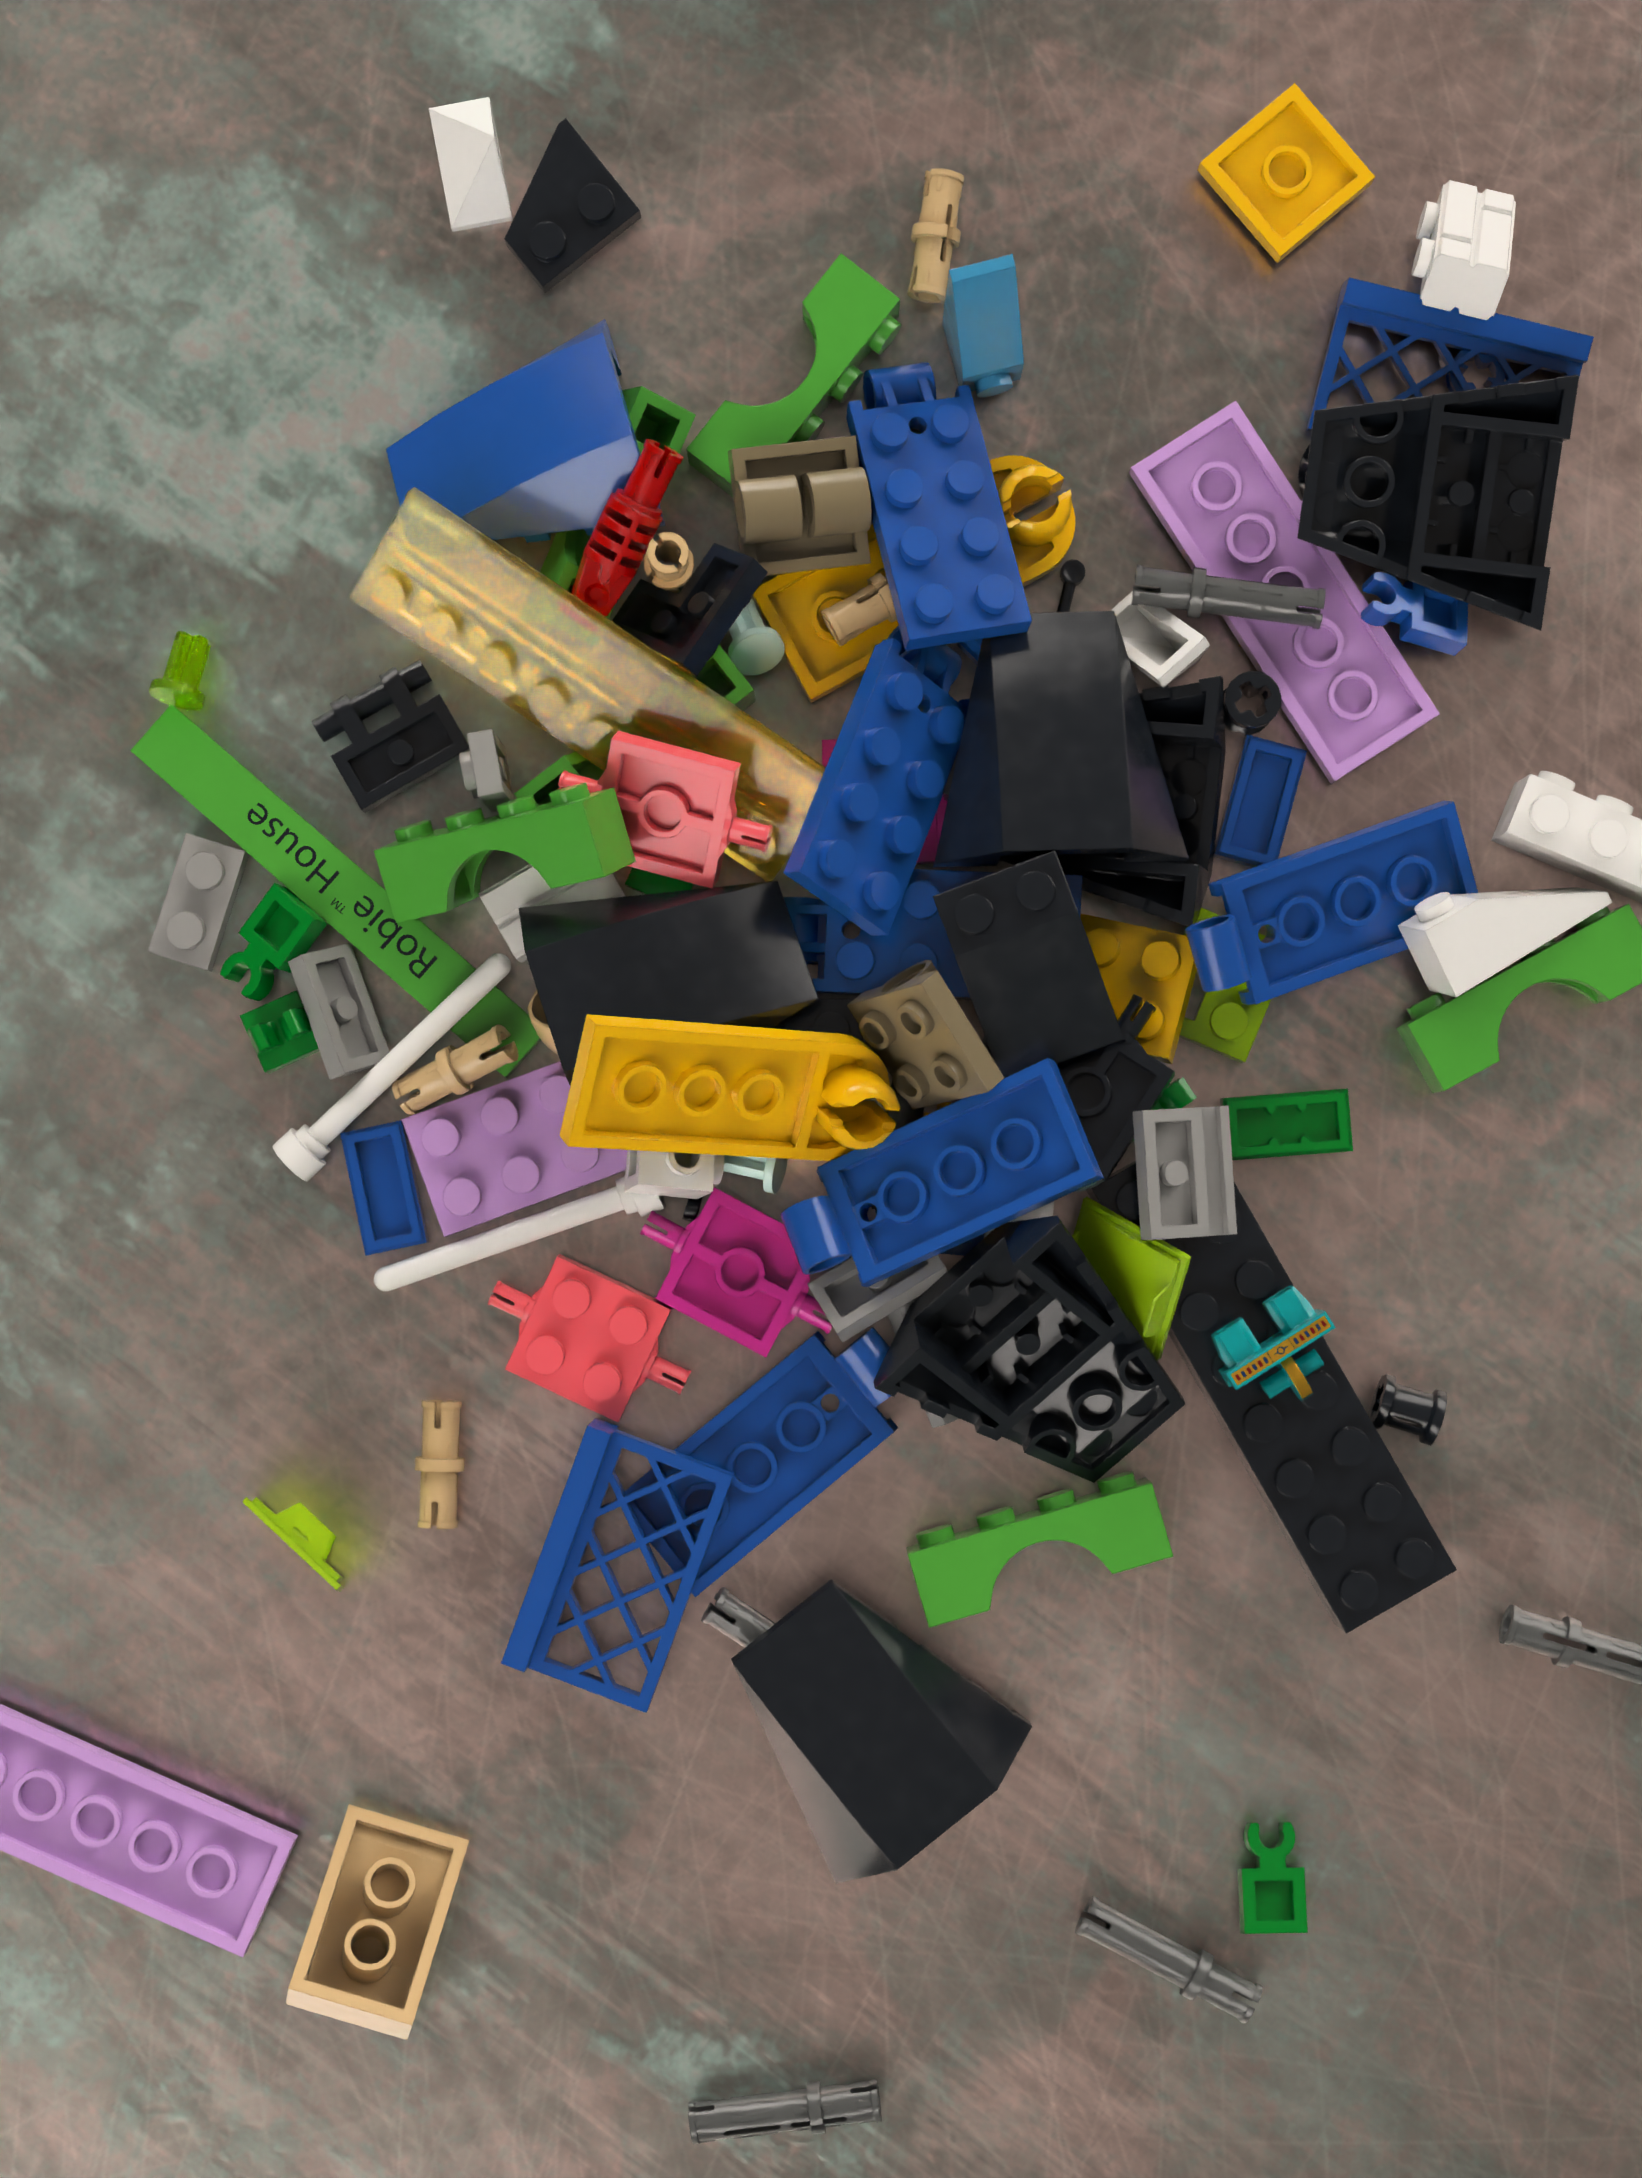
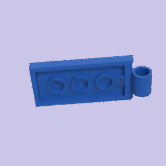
M928 362L866 370L863 376V394L866 410H863L861 400L849 401L846 420L850 436L856 435L859 467H863L868 479L871 496V518L905 651L1027 632L1032 618L970 385L957 386L955 397L936 400L934 374ZM910 429H917L921 434L913 433Z
M899 626L893 630L888 639L883 640L874 647L783 872L871 936L889 935L941 802L943 790L959 749L970 700L969 698L957 701L949 695L950 686L954 683L961 670V657L947 645L905 651Z
M1441 801L1209 883L1211 896H1222L1227 914L1194 923L1188 926L1185 931L1202 990L1204 992L1219 991L1246 982L1247 989L1239 991L1241 1002L1246 1005L1267 1001L1407 950L1409 948L1398 925L1416 915L1414 908L1417 904L1430 896L1442 892H1449L1450 894L1478 893L1455 803L1453 801ZM1262 926H1265L1267 930L1266 937L1260 941L1258 932Z
M914 869L889 935L871 936L861 929L860 934L856 938H846L844 936V929L853 922L822 900L808 897H784L806 964H818L817 979L812 978L816 993L860 995L864 991L881 987L892 977L916 963L931 960L955 999L971 1000L933 896L996 872ZM1065 875L1081 918L1082 875Z
M1046 1058L1004 1078L987 1093L962 1098L893 1131L884 1142L873 1148L852 1150L817 1167V1173L825 1186L828 1196H817L798 1202L785 1209L781 1213V1218L803 1274H814L830 1269L852 1256L859 1272L858 1277L861 1285L869 1287L1099 1181L1104 1177L1057 1064L1054 1060ZM875 1205L877 1216L874 1220L869 1221L867 1216L868 1210L871 1206Z
M874 1327L862 1334L837 1357L824 1344L826 1339L819 1331L815 1332L674 1449L676 1452L735 1473L691 1592L694 1597L698 1596L898 1429L894 1421L890 1417L886 1419L877 1408V1406L891 1396L875 1389L873 1382L890 1346ZM826 1394H834L839 1399V1406L833 1411H827L821 1405V1399ZM661 1463L666 1476L679 1471L677 1468ZM652 1468L625 1490L626 1495L657 1481ZM691 1474L670 1485L686 1517L709 1506L717 1483ZM661 1488L630 1502L645 1535L676 1521ZM704 1518L689 1524L695 1539H697ZM680 1529L650 1542L673 1571L687 1566L691 1552Z

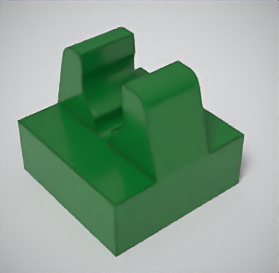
M298 990L240 1015L265 1073L270 1074L319 1051Z

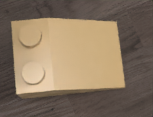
M349 1804L288 1987L286 2004L408 2040L469 1840Z

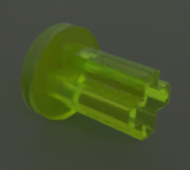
M184 631L176 632L163 679L158 678L151 681L149 694L165 704H172L180 709H203L206 696L198 689L211 645L208 644L209 640L201 635L192 636Z

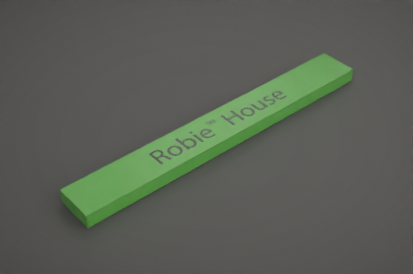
M171 704L130 750L429 1012H432L476 970L474 966L419 918L396 923L387 892L381 885L174 705ZM495 986L450 1030L465 1043H468L472 1039L491 1030L495 1025L500 1024L504 1026L511 1035L502 1040L500 1045L490 1050L496 1051L515 1041L518 1049V1060L496 1069L505 1078H508L541 1039L531 1023L529 1014Z

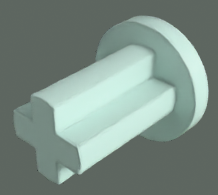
M751 599L729 629L733 641L729 646L728 656L743 675H759L771 670L781 661L785 651L780 634L776 630L764 626L754 600Z
M724 1155L723 1172L763 1180V1189L767 1193L776 1194L779 1191L788 1159Z

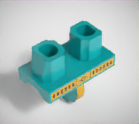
M1289 1285L1262 1303L1279 1330L1278 1333L1260 1344L1257 1342L1241 1317L1211 1334L1217 1353L1225 1365L1218 1371L1228 1387L1233 1386L1235 1390H1238L1269 1369L1277 1366L1279 1371L1260 1382L1262 1389L1269 1399L1289 1387L1301 1401L1313 1394L1305 1377L1324 1365L1323 1360L1315 1349H1312L1295 1361L1291 1356L1336 1327L1326 1311L1313 1309L1308 1300L1294 1286Z

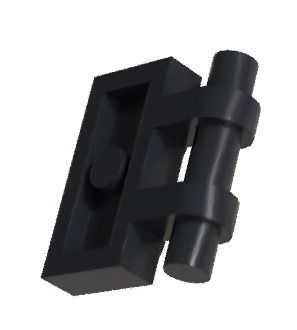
M421 660L400 671L396 667L389 669L379 675L381 682L351 699L347 694L330 703L332 710L312 721L323 742L328 741L343 731L346 732L352 742L351 745L331 755V758L364 813L459 760V753L470 751L466 738L440 694L419 706L413 698L412 692L432 681ZM394 703L401 716L369 733L363 720Z

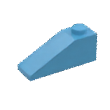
M1013 254L951 269L948 274L942 325L958 386L970 385L971 392L976 391L977 397L981 398L995 396L1010 390L1013 387L1012 381L1020 380L1023 370L1024 357L1016 266Z

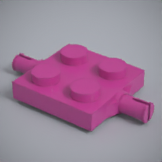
M716 1187L711 1192L700 1215L690 1222L686 1228L655 1213V1211L650 1213L647 1221L666 1230L668 1234L666 1235L648 1224H644L640 1234L673 1250L670 1271L655 1299L764 1357H767L781 1329L790 1323L795 1316L825 1331L826 1334H829L831 1331V1323L812 1312L816 1310L825 1315L816 1298L807 1294L809 1291L807 1284L810 1283V1274H803L783 1223Z

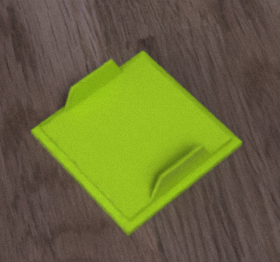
M1086 1196L1083 1198L1072 1237L1154 1356L1159 1360L1162 1357L1191 1256L1162 1239L1141 1240L1139 1226Z
M247 1497L242 1501L336 1591L341 1592L344 1587L340 1582L344 1578L326 1562L336 1535L301 1502L275 1514L257 1497L253 1501Z

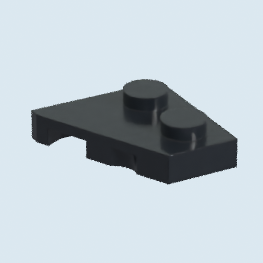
M565 118L558 124L504 239L509 250L542 291L547 293L641 218L639 208Z

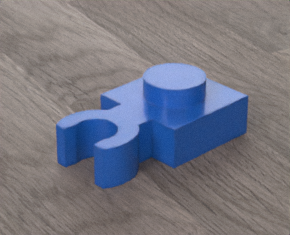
M1385 572L1373 573L1362 584L1363 592L1374 594L1382 601L1373 600L1361 612V619L1364 622L1373 626H1384L1390 621L1400 624L1399 640L1453 656L1467 645L1468 603L1408 580L1402 585L1397 578Z

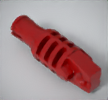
M652 439L645 440L644 448L624 490L617 489L615 493H611L583 551L572 588L571 598L574 603L596 614L608 616L635 577L647 552L649 542L654 538L663 519L661 517L662 510L658 506L678 465L683 460L681 454L666 445L663 449L659 448L660 443Z

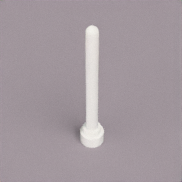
M502 953L491 955L311 1127L304 1124L299 1130L290 1128L272 1146L282 1162L299 1178L308 1182L326 1165L324 1157L331 1151L328 1144L508 975L511 970L510 959Z
M624 1176L615 1180V1187L381 1267L374 1275V1283L381 1291H391L625 1210L627 1215L639 1212L641 1217L646 1216L652 1211L657 1212L665 1209L664 1198L660 1195L624 1192Z

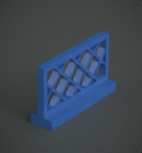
M1349 277L1341 286L1336 305L1337 312L1306 430L1312 431L1314 411L1326 409L1330 393L1349 381H1352L1364 404L1373 403L1374 400L1359 375L1388 357L1407 387L1406 391L1391 399L1395 400L1405 399L1410 395L1413 398L1422 397L1420 389L1449 371L1453 373L1463 391L1471 390L1458 366L1479 353L1493 356L1506 375V381L1500 385L1519 383V380L1537 369L1563 374L1564 376L1579 375L1583 363L1588 361L1594 337L1495 313L1494 317L1491 316L1488 320L1459 314V309L1456 307L1451 311L1422 305L1420 294ZM1348 322L1373 328L1385 349V352L1355 369L1342 347ZM1386 332L1406 336L1407 338L1393 345ZM1419 339L1433 343L1446 366L1416 384L1398 351ZM1446 346L1468 350L1469 352L1454 360ZM1338 361H1340L1347 375L1333 383ZM1507 361L1529 367L1515 375Z
M595 1418L586 1427L501 1664L525 1672L528 1668L647 1713L735 1473L618 1430L620 1426ZM626 1449L647 1457L657 1481L626 1495L615 1471L622 1450ZM661 1463L677 1468L679 1471L666 1476ZM691 1474L717 1483L709 1506L686 1517L670 1485ZM611 1485L617 1499L603 1505L608 1488ZM661 1488L676 1521L645 1535L630 1502ZM621 1506L636 1540L604 1553L594 1531L596 1521L599 1516ZM704 1518L697 1539H695L689 1524ZM680 1529L691 1552L687 1566L664 1576L649 1543ZM589 1543L595 1558L581 1564ZM640 1547L654 1581L623 1594L608 1561ZM599 1566L614 1599L583 1612L572 1587L577 1575ZM682 1578L674 1599L668 1583ZM658 1588L670 1613L665 1625L642 1635L627 1602ZM568 1603L574 1617L560 1623ZM618 1607L633 1639L602 1653L587 1620ZM578 1625L592 1658L574 1666L548 1658L547 1656L555 1635ZM660 1637L654 1657H652L646 1643ZM637 1647L648 1671L641 1692L617 1684L606 1661ZM597 1666L601 1677L585 1672V1670Z

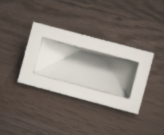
M486 97L429 108L452 231L513 221L490 98Z
M1132 591L1111 611L1115 612L1130 664L1164 688L1197 663L1210 644L1202 634L1163 607L1140 604L1138 606L1131 605Z

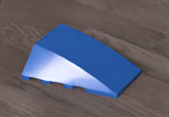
M605 319L552 351L439 413L386 449L410 548L414 556L496 547L498 539L524 537L526 542L530 543L551 540V533L584 529L587 535L592 534L611 493H615L617 489L624 490L641 455L618 376L622 375ZM664 518L659 527L666 526Z

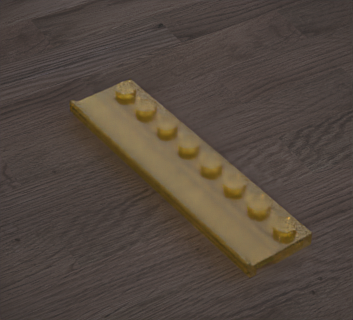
M416 487L407 492L403 504L349 598L603 771L607 767L611 738L618 731L741 763L735 792L737 817L765 825H772L773 832L770 835L772 837L766 852L730 842L724 853L766 882L773 881L793 850L826 767Z

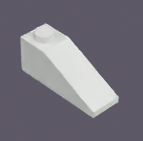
M1580 887L1465 894L1442 892L1430 896L1417 904L1414 908L1416 915L1399 924L1398 928L1428 990L1458 997L1608 906L1612 901L1607 891Z

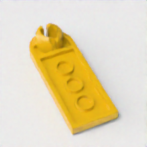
M1017 455L1002 456L990 460L1022 585L1025 587L1053 571L1066 556L1075 532V512L1072 504L1071 489L1058 496L1055 505L1027 520L1021 521L1018 518L1016 519L1014 517L1015 514L1061 490L1064 477L1059 472L1032 458ZM873 524L867 531L871 563L780 574L758 586L752 596L767 625L780 634L785 646L784 655L810 703L862 676L875 645L888 639L893 630L899 626L897 620L891 623L887 619L862 632L840 647L828 630L821 614L822 610L845 600L868 586L867 579L878 573H881L883 576L886 575Z
M586 1014L559 1136L568 1147L828 1161L834 1160L852 1150L873 1148L884 1142L894 1131L896 1122L875 1101L863 1100L875 1098L886 1110L900 1111V1104L895 1091L890 1087L888 1072L880 1057L864 1042L847 1034Z

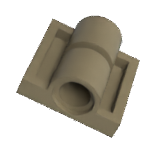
M856 435L737 448L727 451L740 553L754 558L768 572L766 576L871 563L867 535L872 517L871 496L865 470L863 467H859Z
M924 960L906 968L881 987L862 992L847 1005L859 1024L861 1035L868 1044L874 1047L891 1074L895 1089L908 1101L913 1110L987 1093L1004 1079L998 1066L931 960Z

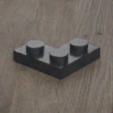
M714 543L679 594L656 587L654 584L640 579L606 628V631L620 644L697 677L707 661L714 655L718 645L743 608L748 605L754 592L768 572L754 558Z

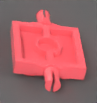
M618 731L611 738L607 767L599 780L564 770L558 782V786H560L558 789L587 783L589 793L614 787L636 862L628 866L712 889L719 880L724 851L730 842L766 852L772 837L770 836L773 832L772 825H765L737 817L735 792L741 763Z
M562 1254L556 1257L544 1285L532 1297L499 1280L492 1291L493 1294L489 1298L488 1305H492L521 1319L519 1323V1339L505 1370L615 1422L620 1421L633 1392L646 1379L652 1380L680 1395L691 1373V1370L684 1369L657 1356L659 1353L660 1334L672 1307Z

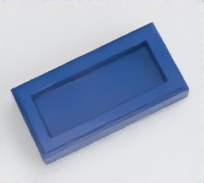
M1248 734L1244 737L1216 840L1214 857L1253 868L1279 858L1307 750Z
M402 1120L340 1133L365 1256L429 1243L410 1146Z

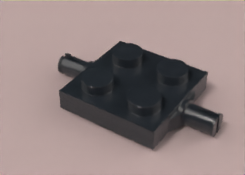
M1135 994L1132 995V999L1117 1020L1124 1040L1057 1064L1104 1178L1102 1180L1106 1182L1134 1140L1133 1111L1153 1110L1175 1076L1174 1070L1149 1056L1136 1040L1156 1008L1148 1001H1145L1142 1006L1143 999Z

